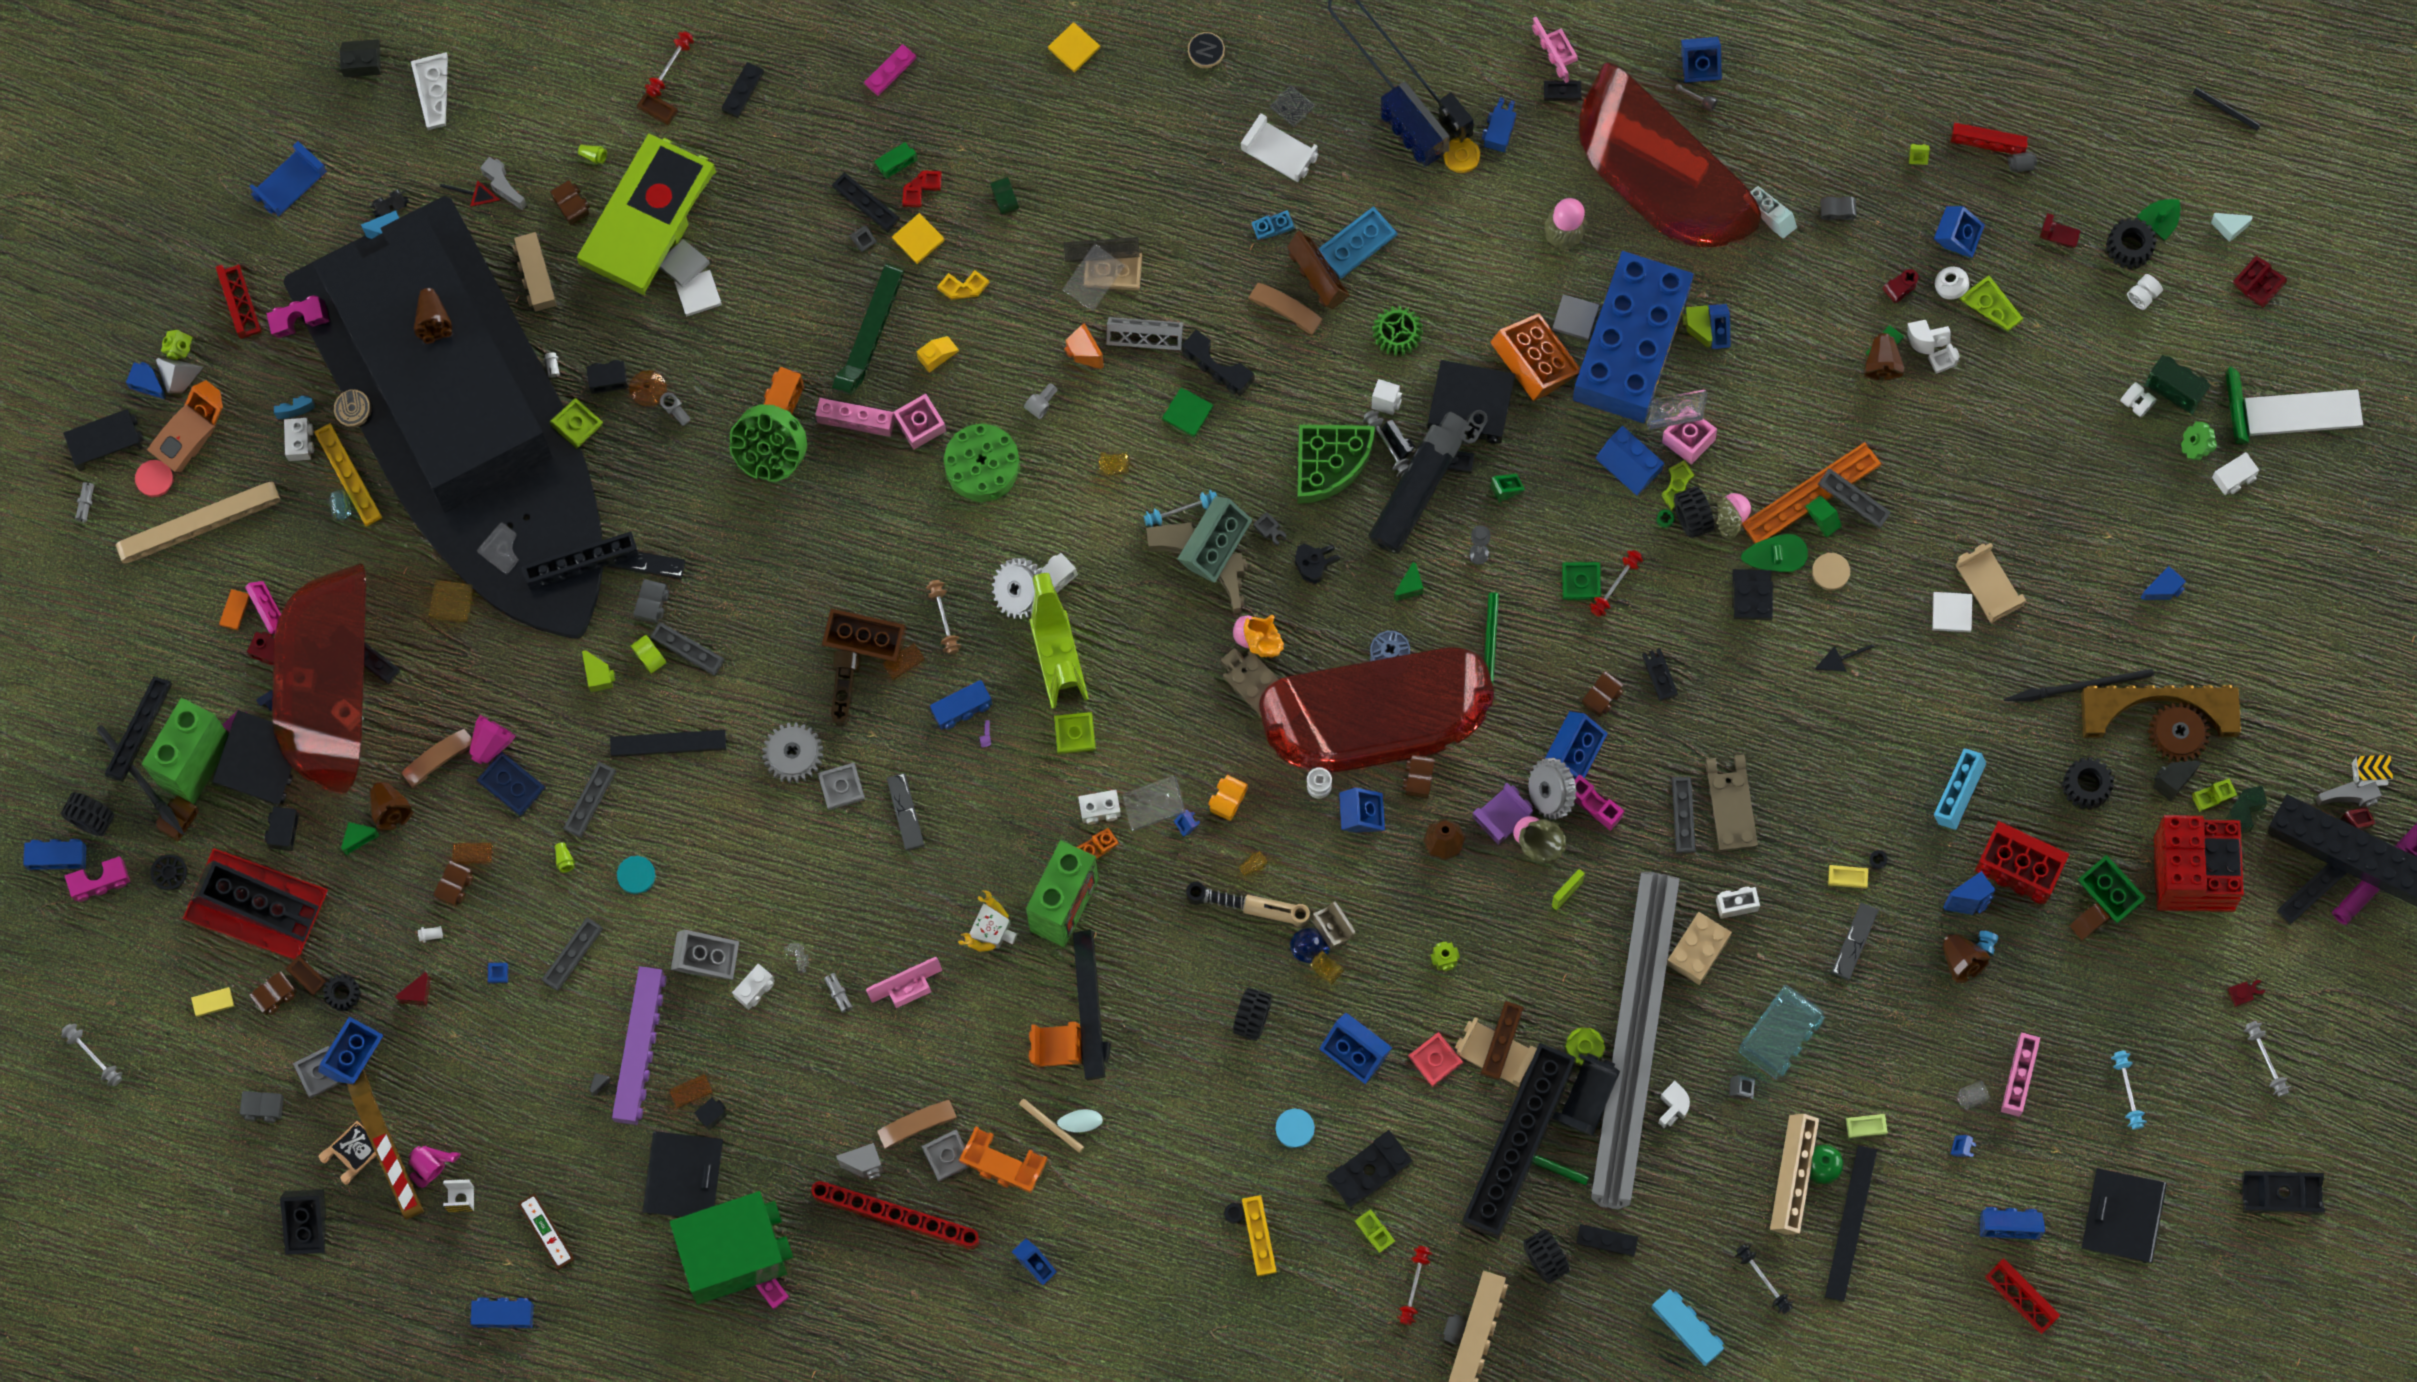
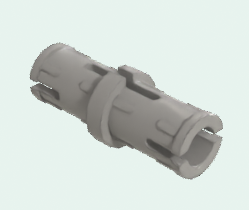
M83 482L81 495L77 500L78 509L75 520L81 522V519H83L82 522H87L89 507L92 506L91 498L95 485L92 483L87 485V482Z
M830 974L831 977L829 975L826 976L824 981H826L831 991V997L836 1000L841 1013L846 1012V1008L848 1011L852 1009L853 1006L845 994L846 990L844 987H841L836 974Z

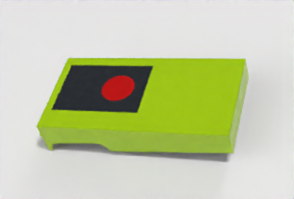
M649 133L577 256L579 265L644 296L668 251L679 244L687 229L688 221L686 216L694 202L716 173L714 164L707 161V157L703 155L696 156L670 144L672 141L663 138L662 140Z

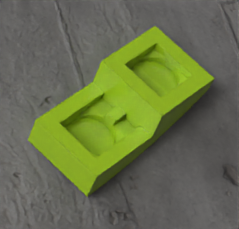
M2228 778L2208 788L2194 792L2191 796L2199 812H2202L2238 795Z
M1371 1209L1354 1220L1378 1253L1395 1242Z

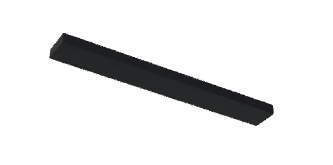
M1092 929L1073 933L1084 1075L1087 1081L1106 1077L1094 932Z
M1861 1145L1857 1147L1824 1298L1840 1302L1845 1301L1877 1149Z

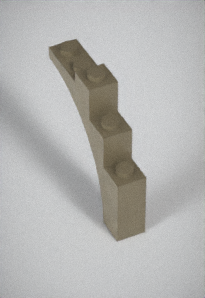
M1192 522L1146 528L1149 552L1165 551L1181 554L1196 528L1192 529ZM1242 553L1232 554L1218 577V580L1224 586L1229 596L1234 614H1241V607H1245L1244 597L1239 595V589H1242L1241 578H1237L1244 577V570H1247V561L1242 559Z

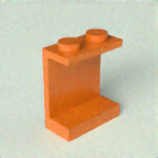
M1068 1022V1026L1040 1028L1035 1024L1031 1025V1031L1029 1032V1040L1031 1042L1029 1060L1033 1065L1045 1067L1082 1064V1038L1079 1023Z

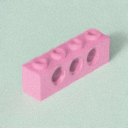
M819 398L815 415L817 423L891 437L895 422L894 414L891 411Z
M2022 1032L2018 1037L2001 1112L2018 1117L2021 1116L2040 1037Z

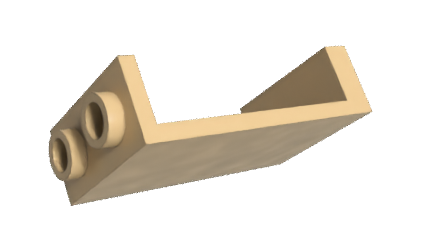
M1991 543L1979 545L1971 554L1968 552L1962 554L1958 558L1956 567L1989 622L1993 623L2023 607L2026 599L2023 594L2018 596L1991 552L1993 547Z
M1475 1017L1472 1022L1468 1021L1464 1029L1467 1033L1463 1039L1459 1038L1455 1048L1458 1049L1457 1055L1483 1068L1495 1031L1478 1023V1018ZM1513 1040L1500 1078L1520 1087L1537 1048L1533 1046L1527 1048Z

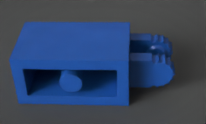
M1500 97L1493 113H1489L1487 119L1489 127L1484 129L1482 140H1484V147L1505 153L1516 120V112H1513L1515 105L1513 100L1509 103L1508 110L1502 109L1504 98Z

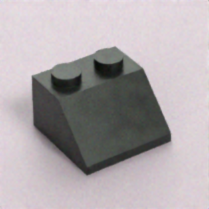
M379 39L342 42L340 48V70L344 78L381 75Z
M2199 761L2173 762L2168 767L2163 766L2153 779L2156 781L2153 788L2169 801H2172L2195 774L2201 763Z

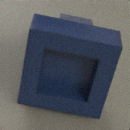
M273 690L256 699L260 706L266 704L270 711L277 708L272 700L276 697Z

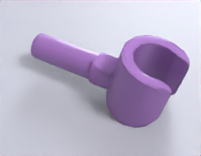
M989 720L985 721V735L979 737L981 747L991 745Z

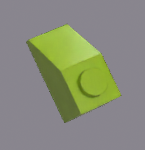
M1686 307L1685 314H1682V325H1686V331L1707 348L1711 347L1712 333L1709 307Z
M582 651L590 692L613 688L612 682L616 681L614 670H610L608 664L588 651Z

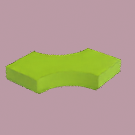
M1685 460L1668 469L1671 479L1670 485L1661 496L1671 511L1675 509L1674 495L1684 491L1687 483L1694 478V474Z

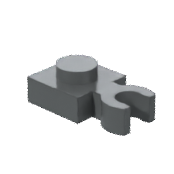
M1268 512L1253 524V527L1265 539L1271 536L1272 542L1276 546H1279V542L1276 540L1278 536H1281L1284 540L1287 539L1283 531L1277 530L1280 524Z

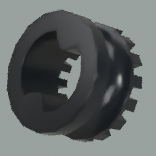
M1881 850L1874 851L1870 856L1871 866L1876 869L1886 866L1887 855ZM1880 855L1884 858V862L1880 861L1879 864H1876L1873 861V857L1877 858Z

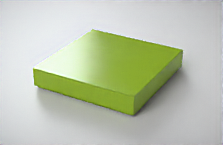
M575 398L550 421L549 425L577 449L603 425V422Z
M1092 712L1054 716L1058 754L1096 751Z
M1578 869L1553 896L1552 907L1555 910H1558L1582 885L1585 875L1582 870Z

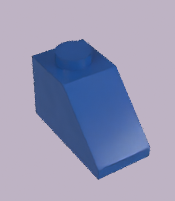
M1727 304L1708 305L1712 333L1711 348L1731 347L1730 312Z
M134 362L126 381L128 387L132 390L165 400L166 395L151 366L144 362L140 364Z
M2168 566L2143 592L2140 598L2142 600H2171L2174 596L2178 597L2185 590L2183 586L2186 581Z
M1026 1238L1012 1251L1019 1262L1042 1285L1057 1272L1040 1250Z

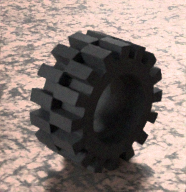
M337 974L335 978H329V983H325L326 988L323 989L325 993L323 995L332 1008H335L337 1011H346L347 1008L350 1010L352 1009L351 1006L358 1004L356 1001L360 1000L359 994H361V990L351 976H346L345 974L339 976ZM339 986H346L349 988V995L345 999H337L335 997V990Z

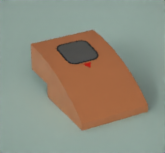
M185 405L165 425L147 450L174 472H182L190 459L196 457L215 426L189 405Z

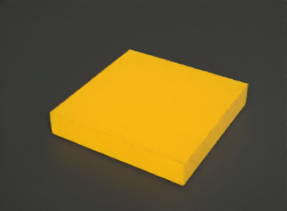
M1074 22L1048 46V50L1074 73L1100 49V45Z
M920 213L892 236V240L916 264L920 263L945 241L944 237Z

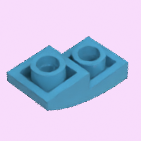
M1288 210L1272 217L1268 215L1251 222L1258 240L1295 229Z
M300 396L299 398H293V405L282 403L280 406H274V414L277 419L296 417L314 409L315 403L308 396Z

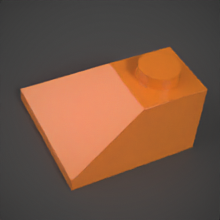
M1084 323L1065 340V352L1076 363L1102 369L1104 367L1103 354Z
M207 380L192 386L185 405H189L214 426L223 409L220 390Z

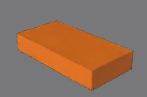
M231 589L219 622L220 626L239 630L250 599L248 593Z

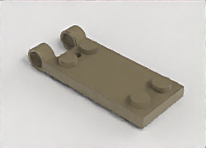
M1744 754L1734 755L1736 772L1718 774L1716 758L1705 759L1719 852L1758 847ZM1730 779L1731 783H1726L1725 780Z

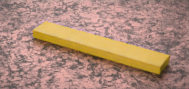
M331 423L314 431L365 526L367 527L382 519L378 508Z

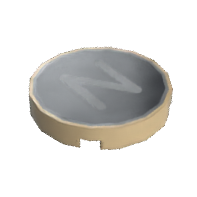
M1199 33L1191 39L1188 45V55L1192 63L1200 68H1212V66L1221 63L1224 58L1225 47L1223 41L1213 33Z

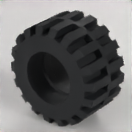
M2130 217L2126 221L2120 220L2118 224L2116 223L2113 226L2107 239L2106 250L2110 252L2108 256L2110 259H2114L2113 263L2115 265L2119 263L2123 269L2124 266H2127L2128 269H2132L2135 266V269H2137L2141 265L2144 266L2150 260L2156 247L2157 238H2155V231L2151 232V225H2145L2146 221L2139 222V218L2131 220ZM2133 237L2140 242L2141 248L2138 250L2127 249L2122 244L2121 239Z
M1698 486L1674 495V505L1678 519L1684 532L1691 539L1714 530V518L1705 494Z
M2088 757L2087 760L2081 758L2079 762L2077 760L2073 762L2072 766L2068 768L2062 783V787H2064L2063 793L2068 795L2066 798L2068 802L2072 800L2073 806L2076 807L2078 804L2080 805L2079 809L2083 810L2085 807L2088 810H2092L2094 806L2098 808L2101 804H2104L2114 786L2112 784L2114 777L2111 776V769L2107 770V764H2100L2099 759L2092 761L2093 757ZM2082 775L2092 776L2098 782L2099 789L2094 792L2084 791L2078 784V777Z
M76 792L71 793L60 812L66 821L95 836H104L115 816L104 804L87 795Z
M1250 987L1245 990L1233 1025L1234 1034L1255 1041L1260 1038L1270 1010L1271 994Z
M1546 1229L1523 1241L1525 1252L1531 1264L1546 1283L1550 1284L1570 1272L1568 1261L1561 1247Z

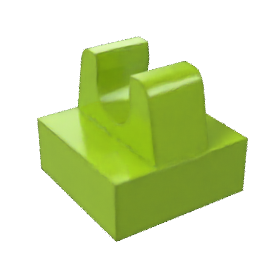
M1912 144L1910 146L1909 164L1928 165L1929 145Z

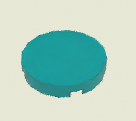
M631 856L625 859L617 870V880L621 888L633 895L648 891L656 879L652 863L641 856Z

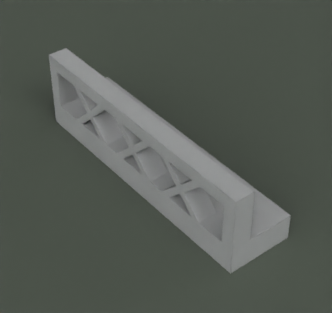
M1109 317L1106 345L1181 350L1183 322ZM1111 331L1119 332L1123 337L1119 340H1111ZM1132 333H1138L1141 339L1136 342L1132 341L1128 336ZM1151 334H1156L1160 340L1156 343H1151L1147 337ZM1170 335L1178 336V344H1169L1166 338Z

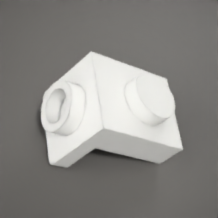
M1948 344L1945 349L1928 356L1936 374L1957 366L1958 358H1960L1958 350L1953 348L1952 344Z

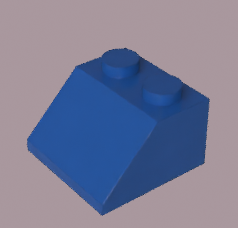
M1718 37L1681 40L1685 83L1722 80L1721 44Z
M1946 206L1934 240L1945 249L1967 257H1973L1985 224L1964 206Z
M1356 787L1339 793L1341 830L1354 833L1385 831L1383 793Z

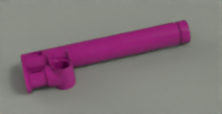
M2417 823L2395 845V847L2416 857ZM2361 881L2339 906L2332 911V915L2341 924L2347 925L2380 889L2365 881Z

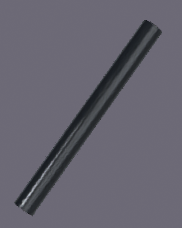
M2195 88L2193 94L2254 130L2258 131L2261 124L2200 88Z

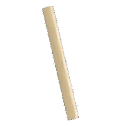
M1023 1098L1020 1101L1019 1105L1077 1152L1080 1153L1084 1149L1083 1145Z

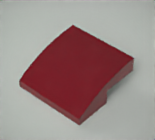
M2257 255L2233 280V284L2242 293L2263 308L2287 282L2285 276L2273 270L2270 263Z

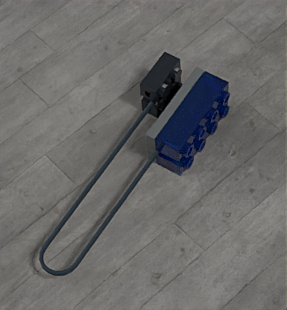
M1329 0L1328 9L1331 15L1392 89L1381 97L1380 115L1386 123L1389 122L1391 124L1394 134L1403 139L1404 146L1408 150L1411 149L1416 161L1419 164L1422 163L1425 167L1443 156L1444 153L1449 152L1448 133L1405 81L1397 87L1393 86L1331 8L1332 0ZM1355 0L1439 103L1438 118L1443 125L1449 127L1453 138H1459L1462 143L1464 139L1473 135V118L1452 92L1439 99L1361 2Z

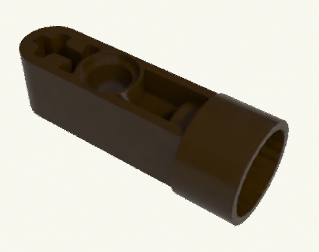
M849 651L834 652L832 669L836 671L831 717L837 726H844L849 721L854 675L859 672L861 655ZM839 677H840V678H847V679H850V680H841V679H839ZM841 693L848 695L844 701L838 700L837 696ZM839 707H842L843 712L841 719H838L836 716L839 715Z

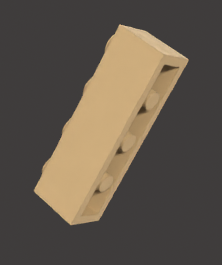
M536 232L514 238L515 245L512 246L515 256L519 255L520 261L517 262L520 273L524 272L525 278L522 279L524 289L529 290L530 295H527L529 306H533L535 312L557 306Z

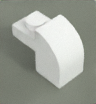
M1926 320L1908 323L1907 336L1911 346L1916 351L1923 354H1934V348L1950 344L1951 331L1949 326L1930 330Z
M1674 1080L1660 1097L1670 1107L1659 1119L1658 1123L1663 1128L1667 1125L1672 1126L1678 1119L1676 1115L1684 1119L1690 1105L1687 1092Z

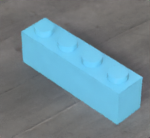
M1964 748L1934 813L1938 825L1954 830L1957 829L1986 765L1982 753Z
M1669 1289L1652 1304L1651 1308L1706 1367L1724 1350L1722 1346L1724 1343L1717 1335L1713 1336L1709 1332L1710 1328L1703 1320L1700 1322L1695 1317L1697 1314L1690 1306L1686 1307L1683 1304V1298L1678 1292H1672Z

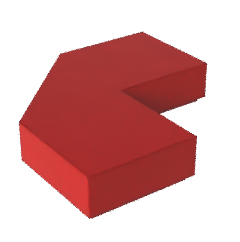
M923 170L914 180L907 183L903 187L902 206L921 207L922 190L941 191L942 171Z

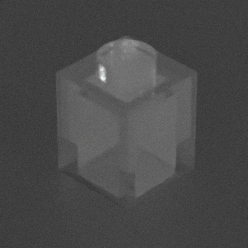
M1983 1080L1961 1088L1957 1096L1960 1105L1964 1106L1966 1111L1988 1103L1990 1099Z

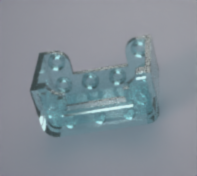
M1785 984L1745 1037L1738 1052L1773 1078L1777 1079L1779 1075L1783 1077L1791 1064L1789 1062L1792 1056L1797 1057L1802 1050L1800 1046L1804 1040L1808 1042L1814 1033L1812 1030L1815 1029L1817 1031L1825 1019V1016H1823L1824 1011Z

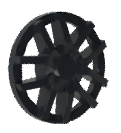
M172 854L159 857L151 867L152 881L163 890H173L181 887L188 875L184 861ZM167 858L166 865L160 862ZM171 858L175 859L173 865L170 864ZM177 862H181L183 866H176ZM157 864L162 866L161 870L156 868ZM184 869V873H177V870ZM154 871L160 873L157 877H154ZM163 877V881L159 884L157 881ZM175 879L177 883L174 886H172L171 880ZM168 881L169 887L163 886Z

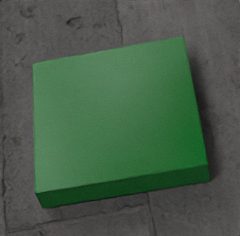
M1181 387L1164 413L1162 420L1195 438L1214 405Z
M1562 562L1563 600H1594L1595 597H1601L1600 562Z

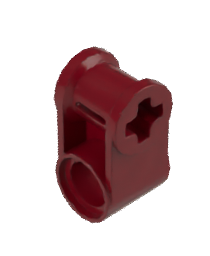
M1907 269L1886 283L1882 290L1895 304L1917 287L1918 273L1913 269Z

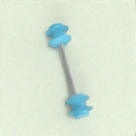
M1211 489L1207 495L1201 492V501L1160 514L1155 508L1151 514L1146 511V515L1143 516L1146 526L1153 527L1154 524L1161 526L1163 517L1201 504L1207 510L1217 494L1216 492L1212 493Z
M2119 1051L2114 1053L2111 1060H2116V1065L2113 1068L2123 1072L2132 1112L2125 1116L2131 1122L2127 1127H2132V1130L2143 1128V1124L2147 1123V1121L2142 1120L2141 1117L2145 1112L2135 1109L2126 1069L2133 1064L2127 1059L2130 1053Z

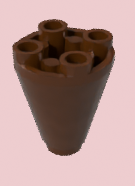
M425 288L420 291L414 323L415 335L423 339V342L426 344L452 335V323L437 293L432 288Z

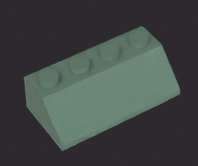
M1215 496L1179 555L1178 560L1192 572L1215 583L1252 522V519L1229 498Z

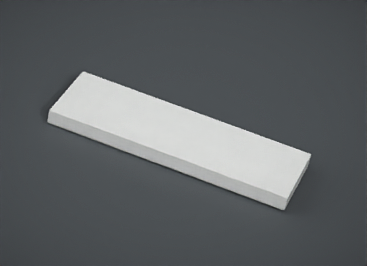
M2358 390L2244 399L2249 436L2360 428L2363 426Z

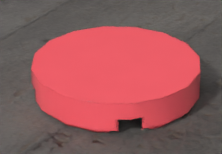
M149 460L143 463L135 474V483L139 491L149 497H160L166 494L174 482L171 469L159 460Z

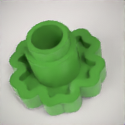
M2195 422L2193 426H2188L2183 434L2184 440L2181 443L2182 452L2187 454V458L2192 460H2201L2203 455L2208 456L2217 446L2214 429L2209 428V424L2204 422Z

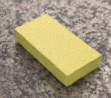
M1830 865L1828 886L1867 889L1868 868Z
M229 987L191 997L196 1017L235 1007Z

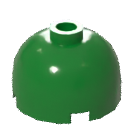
M1822 1144L1815 1146L1809 1179L1817 1184L1833 1183L1843 1171L1842 1156L1831 1145Z

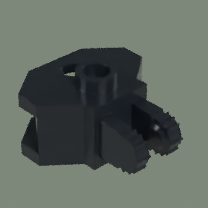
M1305 543L1298 546L1295 565L1304 581L1313 585L1320 583L1327 566L1340 560L1339 555H1334L1327 559L1324 558V555L1334 551V545H1328L1321 549L1319 547L1314 548Z

